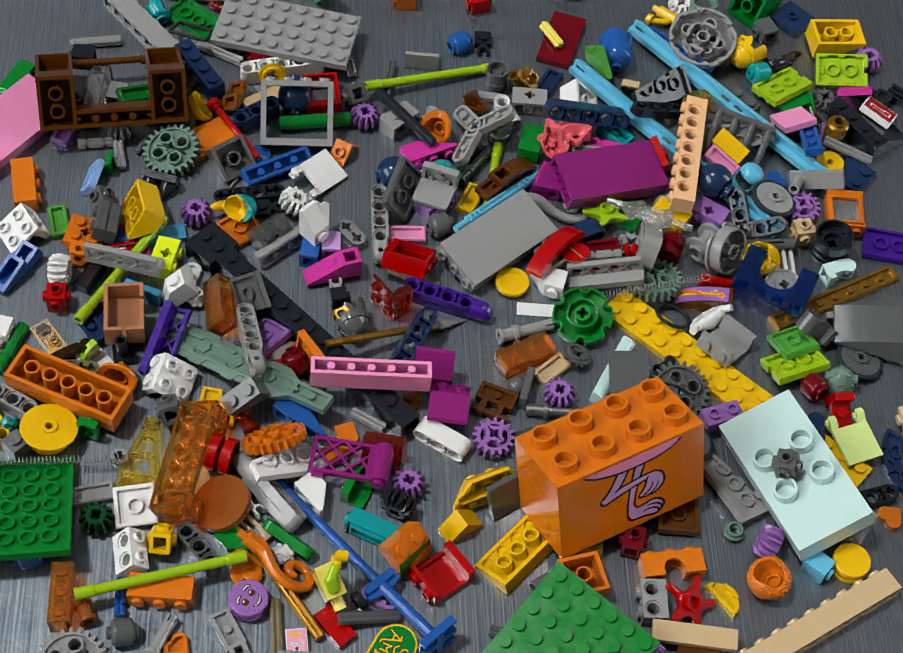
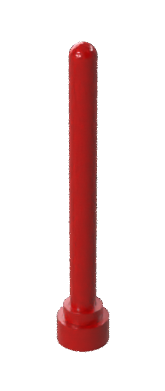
M217 97L209 99L206 104L207 108L211 112L217 113L235 136L243 135L222 109V102ZM243 135L253 158L258 159L260 154Z

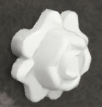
M197 287L198 294L186 302H189L192 307L198 306L201 308L203 303L207 302L206 292Z
M277 543L275 547L271 548L278 566H284L289 560L294 559V551L287 544L282 546L281 543Z

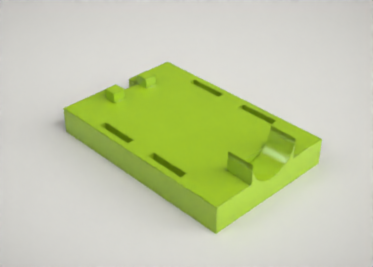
M816 53L815 87L868 86V73H864V70L868 68V54Z
M787 67L771 75L768 82L761 81L753 84L751 91L758 95V99L763 97L767 102V106L772 105L776 107L812 89L813 82L805 76L800 77L799 72L791 67Z
M819 351L788 361L779 353L760 359L762 368L767 373L772 374V378L779 386L804 378L811 373L828 370L831 365Z

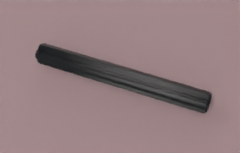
M382 87L376 89L374 92L375 96L429 147L435 145L437 139Z

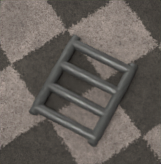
M716 105V114L702 147L701 155L703 156L710 148L711 140L716 134L722 116L725 115L733 118L728 132L733 136L739 121L749 125L742 142L747 149L755 128L765 131L753 162L760 166L770 138L777 129ZM742 161L738 164L740 168L743 166Z

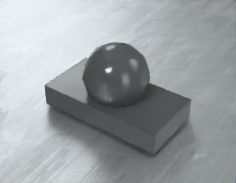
M528 366L525 380L520 376H515L508 382V390L520 395L518 409H526L535 375L534 367Z

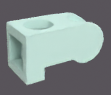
M849 258L822 264L818 274L826 288L833 287L835 281L841 279L848 280L852 277L856 269V263Z

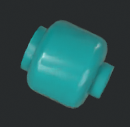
M150 0L146 6L149 14L154 19L156 18L160 25L169 20L171 12L165 0Z
M766 62L751 63L746 71V77L751 84L761 81L768 82L772 75V69Z

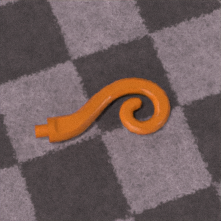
M240 528L237 536L243 539L241 544L259 556L275 581L284 588L296 593H305L312 589L314 579L311 569L306 564L295 559L289 560L284 565L283 573L265 539L251 529L246 532ZM293 569L298 570L303 575L304 581H295L298 575Z

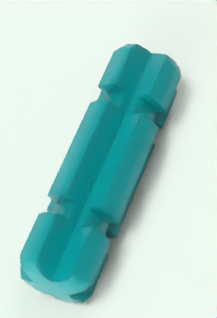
M4 416L0 423L3 428L9 430L17 428L19 430L21 420Z

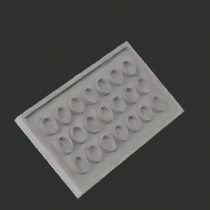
M225 0L210 38V44L346 71L360 28L361 17L277 0Z

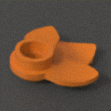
M236 549V550L233 551V552H237V551H241V550H245V549ZM245 550L248 562L233 565L229 572L230 578L235 584L244 579L255 580L261 583L263 578L261 568L263 567L252 552L249 553Z

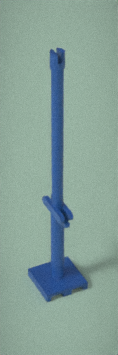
M284 479L276 480L305 512L307 519L338 550L349 551L348 560L370 581L364 588L365 598L372 602L384 596L424 636L419 641V653H441L456 640V637L453 635L456 633L457 628L454 624L457 623V620L452 615L434 628L394 589V586L400 579L398 573L395 575L394 568H388L378 575L291 489V486Z

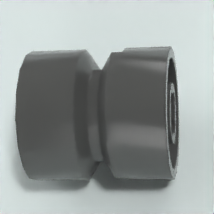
M492 61L487 65L484 83L487 91L502 93L506 89L509 69L504 62Z

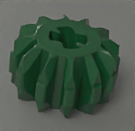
M95 500L94 505L91 506L87 503L86 509H81V516H79L78 521L81 524V530L83 532L87 531L89 537L93 533L99 537L101 532L107 535V529H113L115 515L110 506L107 507L105 502L98 505V502Z

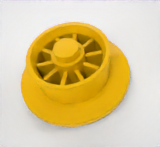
M41 404L31 408L23 415L19 425L20 435L35 452L42 455H55L62 452L75 440L78 433L77 419L70 410L57 404Z

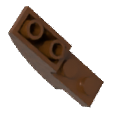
M525 157L511 159L492 170L488 178L475 187V192L488 202L507 187L528 176L536 170V166Z

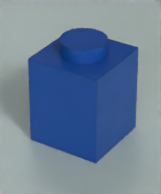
M303 237L299 252V266L310 267L319 262L322 251L321 242L314 246Z

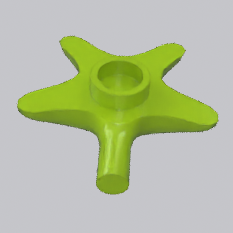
M618 201L613 204L604 202L594 205L595 208L582 209L584 215L600 221L602 227L610 223L626 222L630 219L629 216L618 212L624 206V201Z

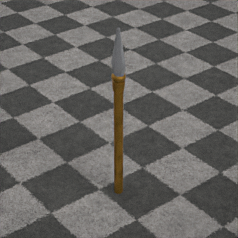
M436 319L430 332L446 329L465 322L466 319ZM409 326L325 340V346L328 348L404 335ZM414 328V332H420L417 328Z

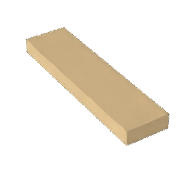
M654 618L652 620L651 636L660 643L737 652L738 629Z

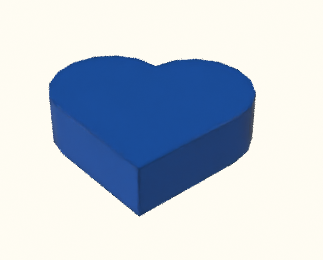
M770 171L766 180L778 182L786 187L787 182L784 178H781L779 172Z

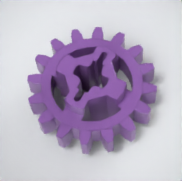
M804 190L802 193L792 194L796 207L794 212L790 216L785 217V219L791 218L790 222L792 223L793 220L798 218H811L813 224L814 220L818 219L821 208H819L821 203L816 202L817 197L812 198V193L807 195Z
M494 417L493 421L486 418L485 423L479 421V425L474 427V432L472 433L473 446H477L476 452L483 451V457L489 454L491 459L494 458V455H497L500 459L502 453L507 456L509 450H513L515 443V431L510 430L511 424L504 425V419L498 422L496 417Z

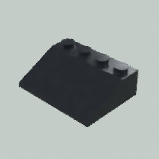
M862 95L844 96L829 103L823 118L827 121L831 116L844 117L849 123L845 139L856 149L873 156V160L903 143V133L895 125L891 124L888 129H885L859 110L866 100Z

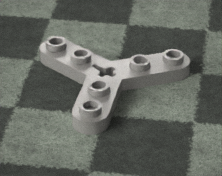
M466 105L456 108L453 117L466 130L452 156V160L458 166L469 162L484 133L511 122L515 118L516 110L512 105H504L481 117H478Z

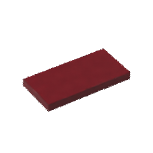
M554 11L549 24L563 40L564 44L561 48H555L545 35L536 61L568 70L585 27L586 19Z

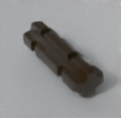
M88 338L79 340L80 343L75 342L62 348V351L57 350L53 352V356L62 360L81 353V350L85 351L87 349L86 344L89 340Z

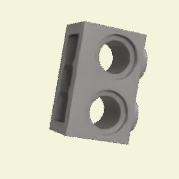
M641 578L639 585L635 587V598L639 599V605L636 607V617L640 618V626H652L653 618L669 620L667 589H665L666 579ZM646 591H652L655 595H650ZM647 610H653L656 614H650Z

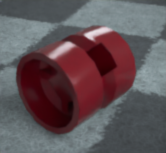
M674 231L665 232L657 258L659 257L660 261L666 259L667 264L673 263V266L678 264L686 242L683 235Z

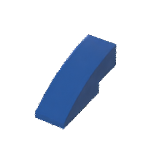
M23 239L15 252L8 254L0 266V292L7 293L32 269L43 254L38 247Z

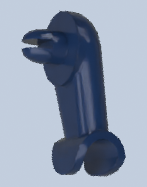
M819 412L810 413L808 415L809 420L823 440H825L823 435L825 417Z

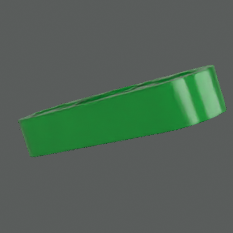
M267 518L263 523L262 528L284 544H287L304 558L310 560L316 552L298 537L284 530L275 521Z

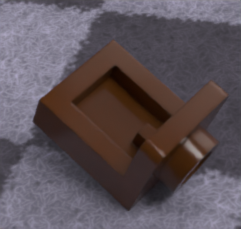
M474 89L462 96L463 104L478 117L491 110L490 103L479 98L478 90Z

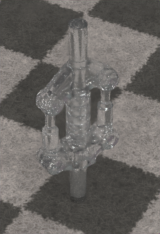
M608 197L606 200V204L622 209L627 219L634 220V218L643 220L644 223L653 225L657 230H663V228H670L671 226L688 232L693 230V225L674 219L673 210L653 208L647 206L646 202L642 200L623 202Z

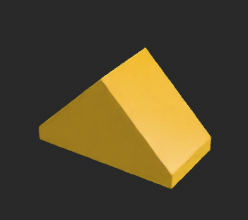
M456 509L437 531L445 542L451 540L453 543H456L483 527V524L472 509Z

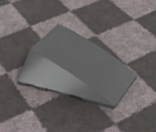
M903 294L833 306V328L839 333L833 339V343L856 351L860 350L868 355H875L884 358L886 361L896 362L903 366Z

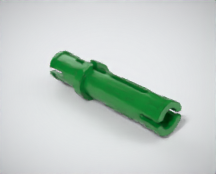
M25 322L17 323L7 345L0 351V375H4L8 366L14 360L16 351L29 330V325Z

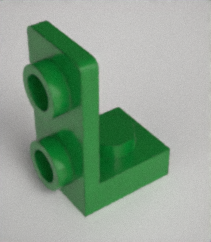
M79 416L76 421L79 435L98 441L104 429L99 426V422L93 418Z

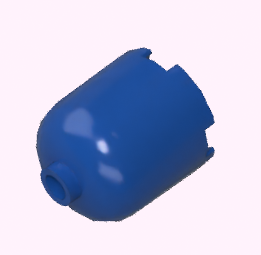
M622 28L606 29V33L599 35V45H604L611 71L623 70L630 65L632 60V34L629 31L628 33L622 31Z

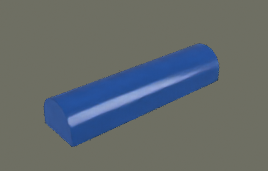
M303 146L240 170V176L245 186H254L291 172L293 167L302 164L312 156L307 146Z

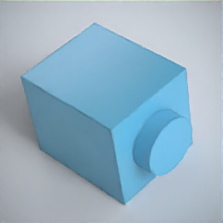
M821 551L805 559L799 570L820 585L824 579L828 581L835 572L832 568L836 561Z

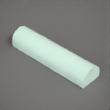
M623 336L615 351H633L635 343L627 336ZM608 365L588 399V402L592 404L603 400L609 395Z

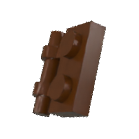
M483 380L475 395V399L481 402L480 404L472 402L470 410L475 411L480 416L485 415L493 419L496 417L498 422L504 419V423L507 424L509 416L502 413L503 411L512 413L519 394ZM487 404L496 407L497 410H491L486 408Z

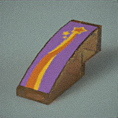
M716 286L685 287L681 289L680 294H676L675 298L673 297L672 304L682 309L705 312L713 307L732 304L733 288Z

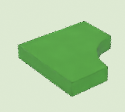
M587 45L583 47L587 63L591 64L596 72L606 80L613 78L604 45Z

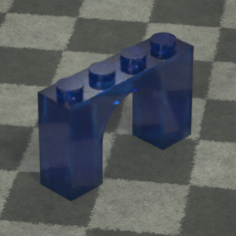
M751 244L730 287L748 294L756 300L763 301L773 308H778L791 316L800 318L820 275L803 267L792 287L788 289L773 288L761 276V266L768 251Z

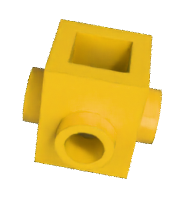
M167 523L153 525L151 531H148L146 535V544H149L148 553L170 555L173 547L177 546L178 536L174 534L175 527L169 526Z

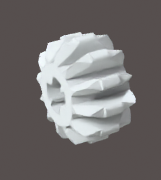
M289 186L280 194L278 204L281 205V210L286 211V215L291 214L292 217H299V210L310 203L311 200L308 198V194L303 192V189L299 190L297 186L294 188Z
M63 253L50 256L47 263L49 283L61 282L67 285L70 283L73 270L70 256Z

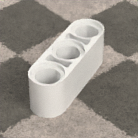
M427 416L422 418L413 431V435L417 440L457 462H461L472 447V442L467 437L438 421L427 420Z

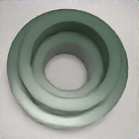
M736 521L728 523L724 528V535L730 541H740L745 534L742 524Z

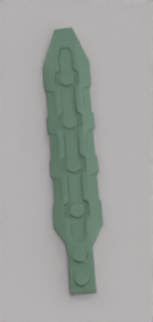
M145 311V339L148 342L160 313ZM175 317L174 321L177 324L183 319ZM188 323L177 351L178 355L187 358L189 362L198 366L202 365L230 381L242 383L252 376L249 373L248 364L244 360L242 347L236 346L212 332H205ZM176 330L169 333V341L177 337L178 333ZM265 359V372L262 375L254 376L262 378L270 392V395L267 397L269 399L292 400L322 415L326 413L334 402L333 395L300 381L291 368L276 361L272 362Z

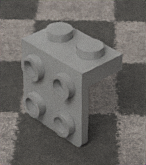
M424 161L422 177L412 200L419 204L446 211L458 187L460 171Z

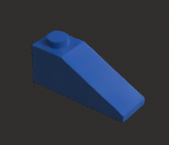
M278 399L273 405V416L280 421L286 423L298 421L303 423L309 438L312 437L314 439L315 434L325 436L323 429L309 408L288 399Z

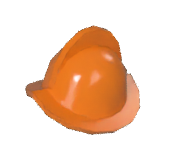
M444 110L428 112L423 116L420 124L437 139V142L447 143L451 133V120Z
M124 362L104 363L98 368L97 374L132 388V391L135 390L138 381L135 370L125 365Z

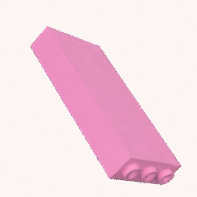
M29 73L0 95V170L10 163V159H15L49 132L40 130L35 77Z

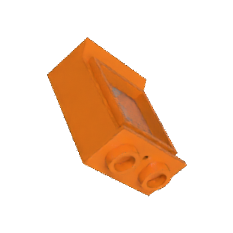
M828 188L823 199L824 219L843 221L853 230L854 238H862L866 229L863 191Z

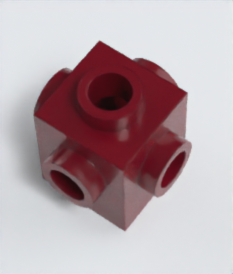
M637 525L619 533L618 542L621 543L619 554L639 559L643 548H647L649 536H645L647 528Z

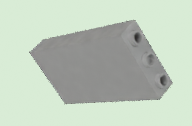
M522 189L442 241L436 252L438 257L449 266L451 273L460 279L462 286L468 289L470 293H473L495 278L500 271L513 266L532 253L543 239L549 238L558 229L526 191Z

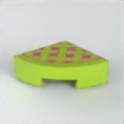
M94 339L86 344L87 349L84 353L80 354V360H92L100 354L98 343Z

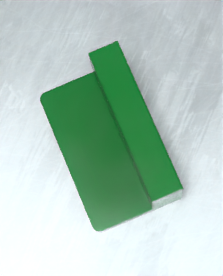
M362 465L353 469L356 474L365 475L366 473ZM347 479L341 490L340 502L363 510L374 488L367 482Z

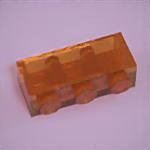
M216 273L202 284L207 331L222 337L237 327L234 293L229 281L231 278L221 273Z
M545 331L533 333L522 341L518 340L511 346L498 349L494 354L493 364L503 379L507 380L527 371L528 366L536 367L555 355L556 346Z
M74 561L52 562L47 624L50 632H60L62 628L65 632H69L70 627L73 628V606L75 602L73 588H76L77 576Z

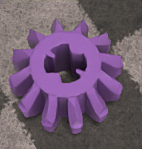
M865 46L864 48H859L856 54H868V68L864 70V73H877L883 63L882 54L878 52V49L874 50L872 47L868 48Z
M363 101L362 105L357 103L355 107H352L351 122L354 127L359 128V131L362 129L367 131L368 128L374 130V127L378 126L380 113L377 106H372L371 102L365 104Z
M193 197L192 201L186 200V204H182L180 215L185 225L189 224L191 228L194 226L200 228V225L206 226L207 222L211 221L212 209L208 201L203 202L202 197L199 200Z
M559 377L556 381L552 378L550 383L546 382L542 393V396L545 398L544 402L549 403L552 407L568 408L569 405L574 403L576 396L574 384H568V379L562 381Z
M403 466L401 472L396 471L395 477L391 480L392 488L406 491L414 499H416V496L421 498L422 491L426 488L424 483L425 477L421 475L420 469L414 472L413 467L406 470Z
M764 525L755 538L753 552L759 557L776 556L782 546L784 532L774 525Z

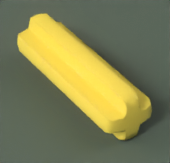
M543 21L539 25L540 29L555 48H561L564 44L563 40L547 21Z

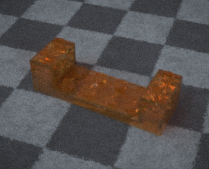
M217 400L183 401L180 403L148 507L162 523L180 524L182 522H191L192 524H200L205 504L194 493L211 435L214 433L226 435L231 418Z

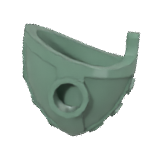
M840 365L826 371L824 379L829 383V395L835 392H853L858 382V375L853 374L845 365Z

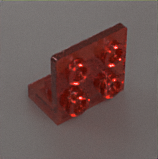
M375 273L371 275L370 298L374 304L380 306L386 317H390L394 322L412 311L413 288L409 284L397 288L393 293Z

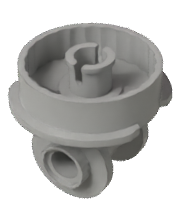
M729 221L722 223V228L720 229L714 224L703 223L698 228L699 237H690L685 242L687 254L694 261L705 264L707 271L716 276L719 274L730 275L738 269L745 254L747 244L745 232Z

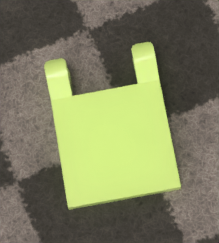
M861 407L856 408L855 412L851 414L854 421L857 422L855 424L839 428L835 416H830L825 421V427L831 432L848 467L884 455L866 421L864 410Z

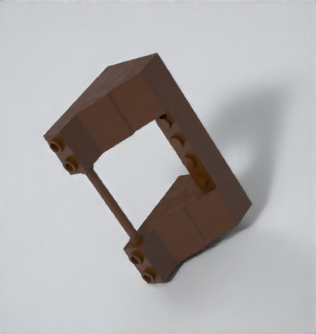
M178 46L143 48V55L76 60L72 59L71 53L35 55V83L41 131L189 121L185 67ZM141 63V65H144L149 100L76 105L73 69H76V66Z

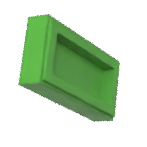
M66 205L47 207L52 239H62L69 224Z

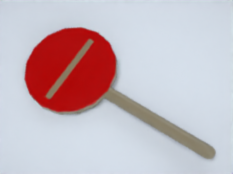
M576 243L574 246L570 244L562 251L564 259L552 265L549 271L566 261L570 263L585 261L590 256V249L581 243Z

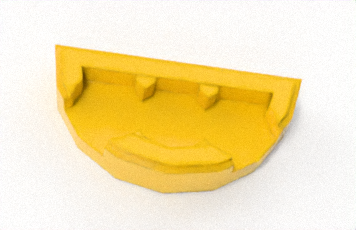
M711 582L705 585L703 589L733 619L739 610V595L735 589L726 583Z

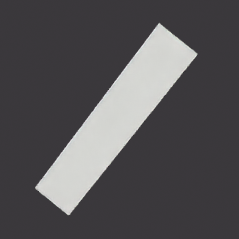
M517 302V315L552 317L554 305Z

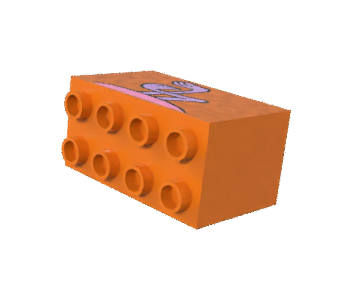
M658 376L645 379L640 384L622 392L610 394L603 400L582 409L572 410L566 416L547 424L537 425L532 430L515 437L521 509L528 515L530 521L560 558L576 554L703 495L704 423Z

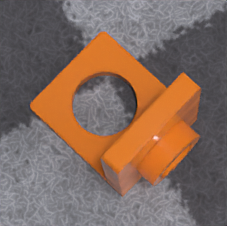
M337 138L330 155L340 167H344L352 148L358 149L359 147L346 140Z

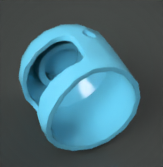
M750 162L746 163L732 176V183L746 194H751L753 186L764 179V172L759 165ZM742 175L752 187L748 190H743L737 184L735 176Z

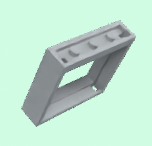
M268 76L265 77V80L261 79L260 145L333 148L334 81H330V78H319V81H312V78L307 77L301 78V81L294 80V77H283V80H276V77ZM267 86L328 88L327 139L266 138Z

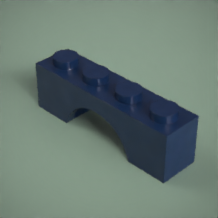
M188 38L174 44V47H179L185 69L189 68L193 72L207 100L213 97H217L219 100L222 99L223 95H225V82L191 39Z

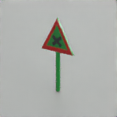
M809 90L811 102L809 109L811 114L817 118L816 126L820 133L822 119L816 113L812 91Z

